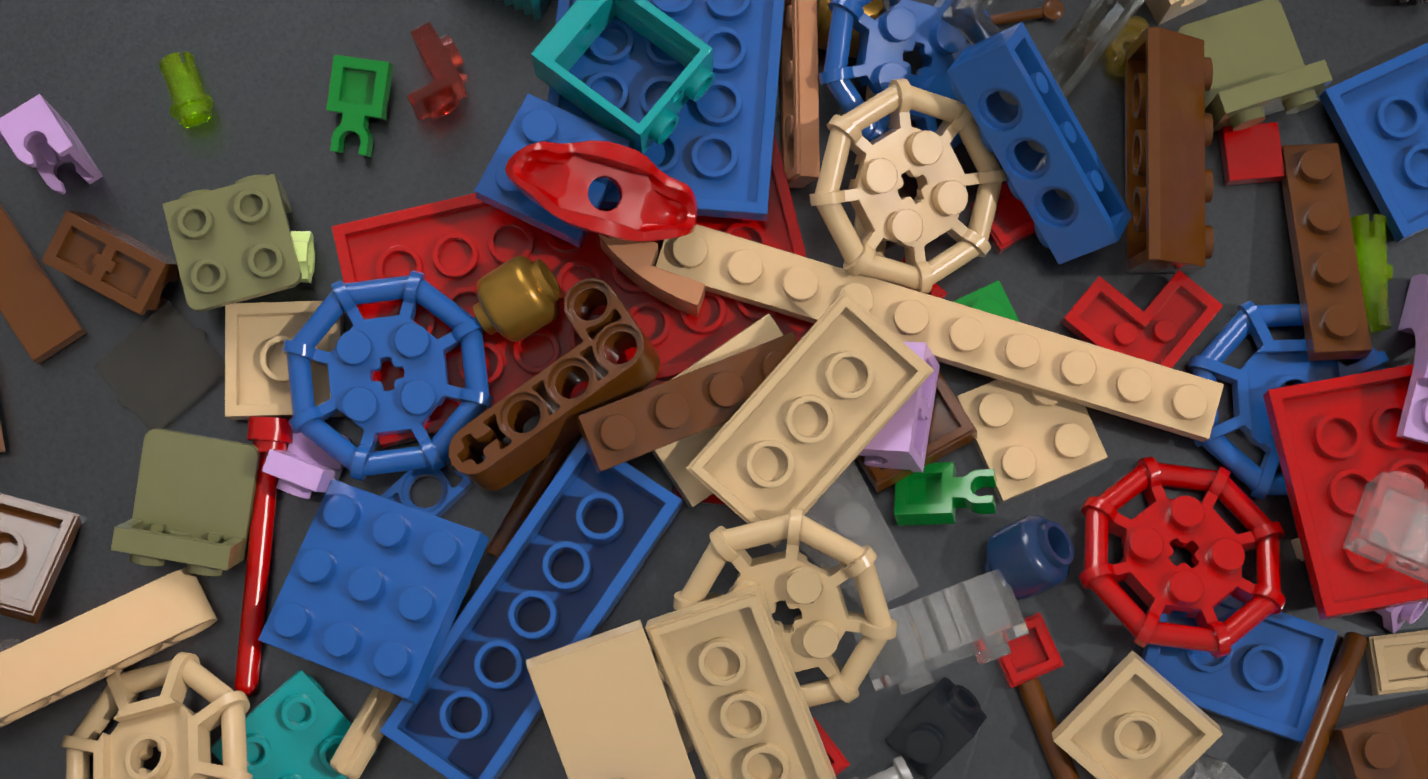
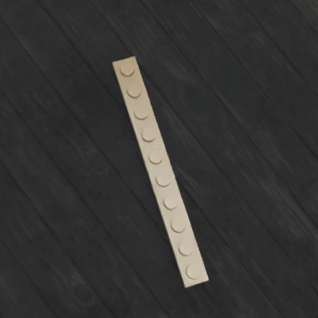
M696 224L694 231L689 235L664 239L656 267L704 283L705 291L814 324L843 291H847L902 342H926L939 362L1202 442L1207 441L1210 437L1224 386L1222 383L859 274L853 277L843 268Z

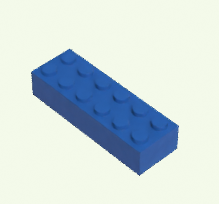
M582 437L450 628L418 704L402 698L380 732L448 779H499L543 714V709L527 669L526 660L595 636L682 509V499L626 462L597 473Z

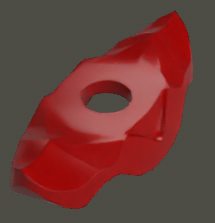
M595 140L575 143L537 142L518 150L508 160L504 168L508 180L533 202L568 225L583 231L597 233L607 238L621 241H657L689 235L696 227L697 201L692 189L686 183L674 179L659 170L644 154L620 144ZM607 178L617 186L619 201L613 210L601 211L591 204L588 197V189L594 179Z

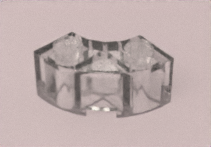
M999 569L889 610L890 617L898 624L896 637L886 642L868 673L876 692L898 684L901 694H905L934 683L930 671L972 655H975L978 665L1012 653L1008 641L1029 634L1012 587L1006 582ZM853 632L858 644L863 634Z

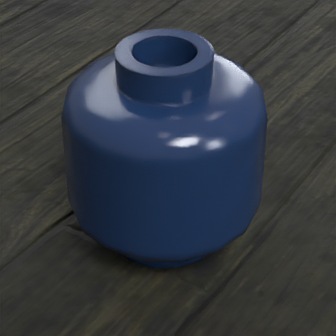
M1028 515L998 529L989 537L986 547L985 571L992 584L1002 589L1006 594L1018 600L1029 599L1060 585L1069 576L1071 562L1074 558L1073 544L1066 530L1057 522L1050 521L1040 515Z

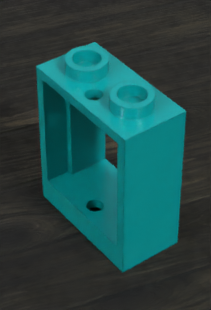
M577 0L531 53L536 77L610 132L631 141V147L642 154L647 151L653 142L660 145L666 141L678 124L679 116L677 113L689 99L694 102L698 101L707 92L715 78V73H713V48L647 0ZM615 16L686 67L640 123H637L568 72Z

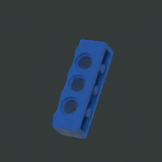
M1023 22L965 48L947 70L951 78L950 82L953 93L959 102L967 105L979 126V135L983 145L989 152L994 153L1007 174L1009 189L1017 200L1022 201L1034 221L1035 232L1041 244L1046 248H1050L1058 264H1062L1118 242L1132 215ZM999 91L1010 94L1016 100L1017 105L1006 102L1000 96ZM1027 141L1036 142L1044 149L1045 153L1035 151L1029 146ZM1055 189L1066 192L1072 200L1060 197Z

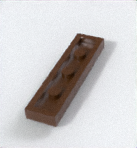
M1338 143L1283 145L1281 149L1285 177L1281 180L1308 360L1366 359L1372 351L1339 145Z
M788 333L575 418L596 472L600 473L727 422L797 344L794 333Z

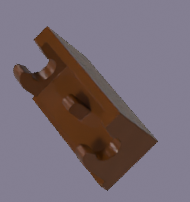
M66 210L41 260L46 265L140 315H144L147 310L161 309L167 302L161 296L164 287L169 281L175 282L180 280L175 259L91 214Z

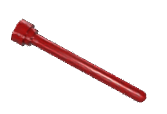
M253 416L249 417L247 441L252 442L259 449L261 458L250 521L234 684L235 691H243L247 697L255 694L258 689L262 642L258 639L264 628L277 497L276 485L278 483V477L262 472L270 449L287 451V445L293 443V431L288 423L290 420L275 417Z

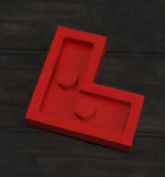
M1180 270L1172 276L1144 311L1099 276L1060 323L1083 342L1172 368L1223 305Z

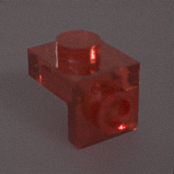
M428 22L410 32L415 47L434 80L407 96L418 120L428 116L431 119L443 117L454 111L460 105L459 100L467 96L463 80L456 69L464 64L456 45L449 34L439 38L431 22Z

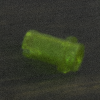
M184 51L182 54L184 63H182L180 53L175 52L162 58L158 64L173 103L169 108L170 115L173 119L178 120L182 127L200 126L212 118L211 110L215 104L211 95L204 92L195 65L194 55Z

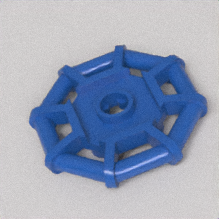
M872 0L830 1L828 6L832 15L824 71L818 75L820 84L827 85L844 114L864 103L851 82L852 79L857 78L862 86H869L874 96L887 89L891 80L904 78L909 81L911 86L959 101L953 93L950 82L951 78L947 70L965 48L999 33L998 28L980 0H937L934 6L912 0H889L890 6L884 10V13L874 19L864 13L863 7ZM955 3L978 41L967 43L964 27L959 21L951 18L950 12ZM855 29L860 33L855 66L847 67L852 30ZM913 48L919 51L923 61L922 68L917 70L916 76L911 74V64L903 61V53L913 51ZM910 110V119L915 120L917 129L936 132L938 127L935 117ZM886 115L861 131L862 136L870 142L890 130L891 128H888L890 115ZM958 133L950 143L952 149L962 143Z
M412 270L408 276L343 283L342 279L331 284L333 290L293 339L285 340L282 348V353L287 355L293 416L288 423L293 433H302L348 469L351 478L363 481L369 475L433 468L436 472L445 467L443 461L449 455V445L453 436L462 427L481 415L485 409L491 408L495 399L489 393L483 340L484 328L479 323L477 317L470 315L426 281L425 273ZM403 299L400 313L397 316L364 319L357 307L358 304ZM418 304L450 327L452 332L440 339H436L422 326L414 322ZM346 311L353 323L352 328L339 338L337 346L331 353L316 349L315 347ZM461 346L465 388L449 385L446 353ZM386 361H392L395 368H404L405 371L404 378L395 380V389L390 391H384V386L381 382L373 381L374 372L381 370L382 363ZM311 362L328 367L331 399L318 406H315ZM446 399L461 403L431 440L424 426L430 420L429 416L437 406H441ZM341 412L364 430L360 445L356 447L324 421ZM413 432L420 446L374 452L379 436Z
M1247 301L1238 305L1237 314L1199 355L1191 356L1188 364V369L1195 376L1215 382L1216 379L1232 384L1234 418L1219 424L1217 408L1209 439L1205 442L1193 439L1197 448L1203 446L1251 490L1250 496L1263 500L1266 496L1288 495L1283 473H1276L1279 457L1263 395L1269 389L1286 387V383L1298 385L1385 369V363L1389 361L1384 350L1378 352L1373 346L1366 359H1353L1356 363L1347 367L1339 360L1336 362L1333 360L1309 361L1305 338L1304 340H1274L1268 327L1303 326L1300 304L1255 305L1252 301ZM1248 335H1251L1258 350L1240 369L1224 364L1223 362ZM1240 429L1251 444L1260 447L1265 452L1261 466L1259 467L1225 435Z

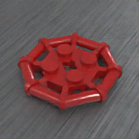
M1149 456L1139 459L1135 469L1099 496L1088 497L1081 508V512L1086 518L1084 571L1079 574V579L1084 589H1091L1134 636L1133 643L1144 648L1146 644L1204 651L1210 652L1215 658L1229 655L1231 646L1269 615L1281 613L1286 599L1281 593L1280 539L1284 537L1285 532L1280 522H1272L1229 477L1231 471L1221 466L1218 470L1161 463L1157 462L1154 457ZM1163 486L1204 491L1205 494L1201 502L1191 496H1179L1175 499L1167 498ZM1143 491L1149 505L1148 508L1132 520L1118 513V509ZM1217 498L1249 532L1236 534L1213 509ZM1108 532L1121 538V547L1124 546V557L1121 563L1113 565L1108 563ZM1178 546L1188 550L1193 556L1191 560L1195 567L1191 568L1186 563H1181L1178 566L1174 565L1170 560L1174 553L1172 547ZM1257 549V584L1242 578V565L1245 560L1244 552ZM1125 581L1149 607L1146 614L1120 587L1119 582ZM1229 596L1246 603L1224 622L1218 621L1214 608ZM1173 610L1188 612L1185 617L1195 618L1198 627L1160 622V615H1170Z

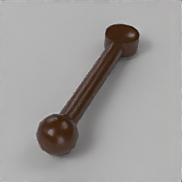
M1047 0L1042 7L989 16L995 25L1043 18L1048 23H1055L1061 19L1064 13V6L1060 0ZM962 14L953 18L962 24L966 35L971 31L969 24Z

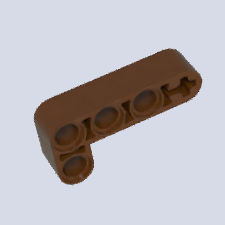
M597 278L583 279L575 283L568 290L564 299V310L567 318L583 342L462 427L453 436L449 445L451 464L477 487L486 491H496L506 487L581 434L575 418L636 394L656 378L660 369V358L657 350L628 308L605 281ZM607 305L605 312L599 318L588 321L590 314L597 307ZM637 348L634 357L624 364H617L620 355L625 350ZM589 381L586 391L581 396L570 399V394L577 384ZM540 415L537 426L533 430L523 433L525 423L531 417ZM505 437L512 441L509 445L504 441ZM483 455H485L486 457L484 461L481 458Z

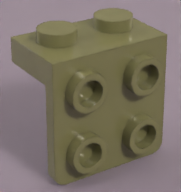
M1278 0L1256 2L1185 24L1178 30L1179 33L1204 40V57H1211L1213 80L1210 91H1205V113L1212 114L1213 132L1226 126H1232L1234 131L1243 130L1264 121L1266 115L1285 110L1286 114H1293L1308 109L1319 102L1318 95L1333 81L1325 59L1308 65L1304 64L1282 4Z
M275 174L247 176L230 186L215 190L202 189L188 192L177 200L162 204L186 302L192 310L196 312L212 310L293 288L301 282L302 273L286 215L291 213L292 210L287 191Z
M161 428L148 431L143 441L132 519L114 527L111 550L130 553L129 561L140 565L163 566L165 565V560L187 563L188 572L203 576H221L223 570H229L243 561L246 557L251 513L261 458L259 449L253 444Z

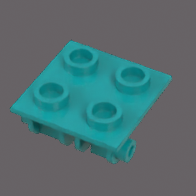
M300 669L245 716L248 773L253 775L252 779H347L332 769L330 760L352 723L323 693L325 690L310 673L307 675ZM220 737L211 745V752L223 763L222 737Z

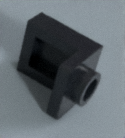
M944 677L931 693L892 731L886 741L925 779H932L976 735L987 716L981 710L979 701L972 692L964 686L955 685L950 679Z

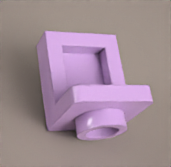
M293 433V443L289 444L287 451L269 450L262 472L279 478L276 488L298 497L310 499L312 491L326 492L331 479L339 481L344 466L302 433ZM341 434V435L344 436L347 440H349L351 443H353V441H352V439H351L350 437Z

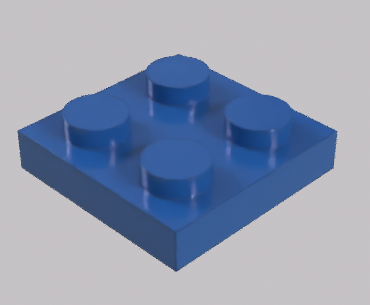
M528 93L474 190L476 198L580 247L587 231L568 225L533 202L508 180L504 168L508 160L518 150L537 142L575 143L595 140L608 141L631 148V141ZM607 178L594 179L588 189L589 200L597 209H600L613 185V182Z

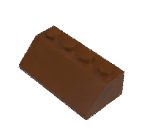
M1147 27L1125 51V204L1132 215L1125 228L1126 273H1176L1178 270L1183 273H1194L1206 267L1205 259H1211L1214 249L1213 228L1211 225H1205V203L1211 202L1214 190L1213 172L1211 169H1205V147H1210L1213 139V117L1211 113H1205V91H1210L1212 86L1213 63L1211 57H1204V40L1162 27Z

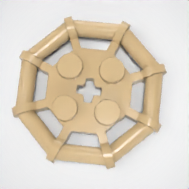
M901 78L891 80L887 89L842 116L835 114L827 124L830 134L814 194H809L811 206L817 207L844 259V270L853 277L863 274L927 294L931 291L933 284L977 256L983 258L991 249L988 239L1002 183L1007 181V174L1004 169H1001L995 154L989 152L983 145L979 135V126L967 105L911 86L907 79ZM910 110L944 121L935 133L933 131L920 130L911 127ZM886 115H890V130L870 142L862 136L861 131ZM957 133L977 172L964 173L950 145ZM851 149L857 155L854 165L859 164L856 179L850 180L848 189L840 190L849 150ZM904 172L909 177H915L917 180L918 189L914 200L911 197L901 198L898 194V189L904 185L901 177ZM979 184L967 228L958 220L959 213L965 209L968 202L966 186ZM843 202H851L865 229L860 239L841 204ZM946 232L957 242L928 262L926 261L924 246ZM881 240L897 243L895 245L904 247L906 263L876 255L875 249Z
M791 508V513L729 529L719 526L709 534L711 541L683 590L674 594V609L677 611L725 595L709 591L727 561L731 562L739 573L733 586L729 588L726 594L759 584L771 614L775 613L776 602L786 601L789 609H800L802 615L794 618V624L784 625L781 621L775 620L774 622L794 672L819 667L828 677V679L800 685L808 707L839 700L850 703L859 696L858 687L886 642L896 637L898 626L897 622L889 614L874 563L877 554L869 545L859 546L804 516V509ZM787 539L785 551L753 559L745 551L748 548ZM800 541L840 563L832 569L823 564L820 568L807 561L808 556L799 552ZM854 577L864 613L848 611L840 585L848 578ZM845 631L862 633L863 636L844 667H842L832 655L836 651L840 639Z
M186 652L178 653L172 660L127 672L120 670L109 675L106 688L71 736L64 735L60 746L66 749V779H90V756L93 757V779H252L253 777L252 774L248 773L245 713L250 708V702L243 691L231 689L204 668L196 654ZM163 686L160 696L141 701L137 700L139 692ZM190 687L211 703L197 714L183 704L187 689ZM113 718L119 724L111 735L104 733L103 730ZM220 724L222 729L223 766L211 763L210 731ZM157 746L158 751L161 752L158 765L152 771L143 768L144 760L152 757L153 748Z

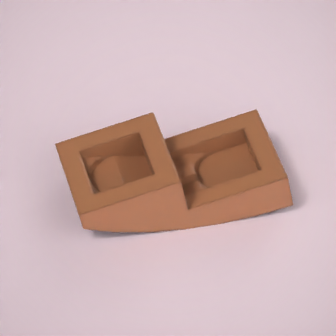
M599 234L601 249L626 277L660 301L698 317L705 297V284L655 267L659 257L658 243L652 241H621Z

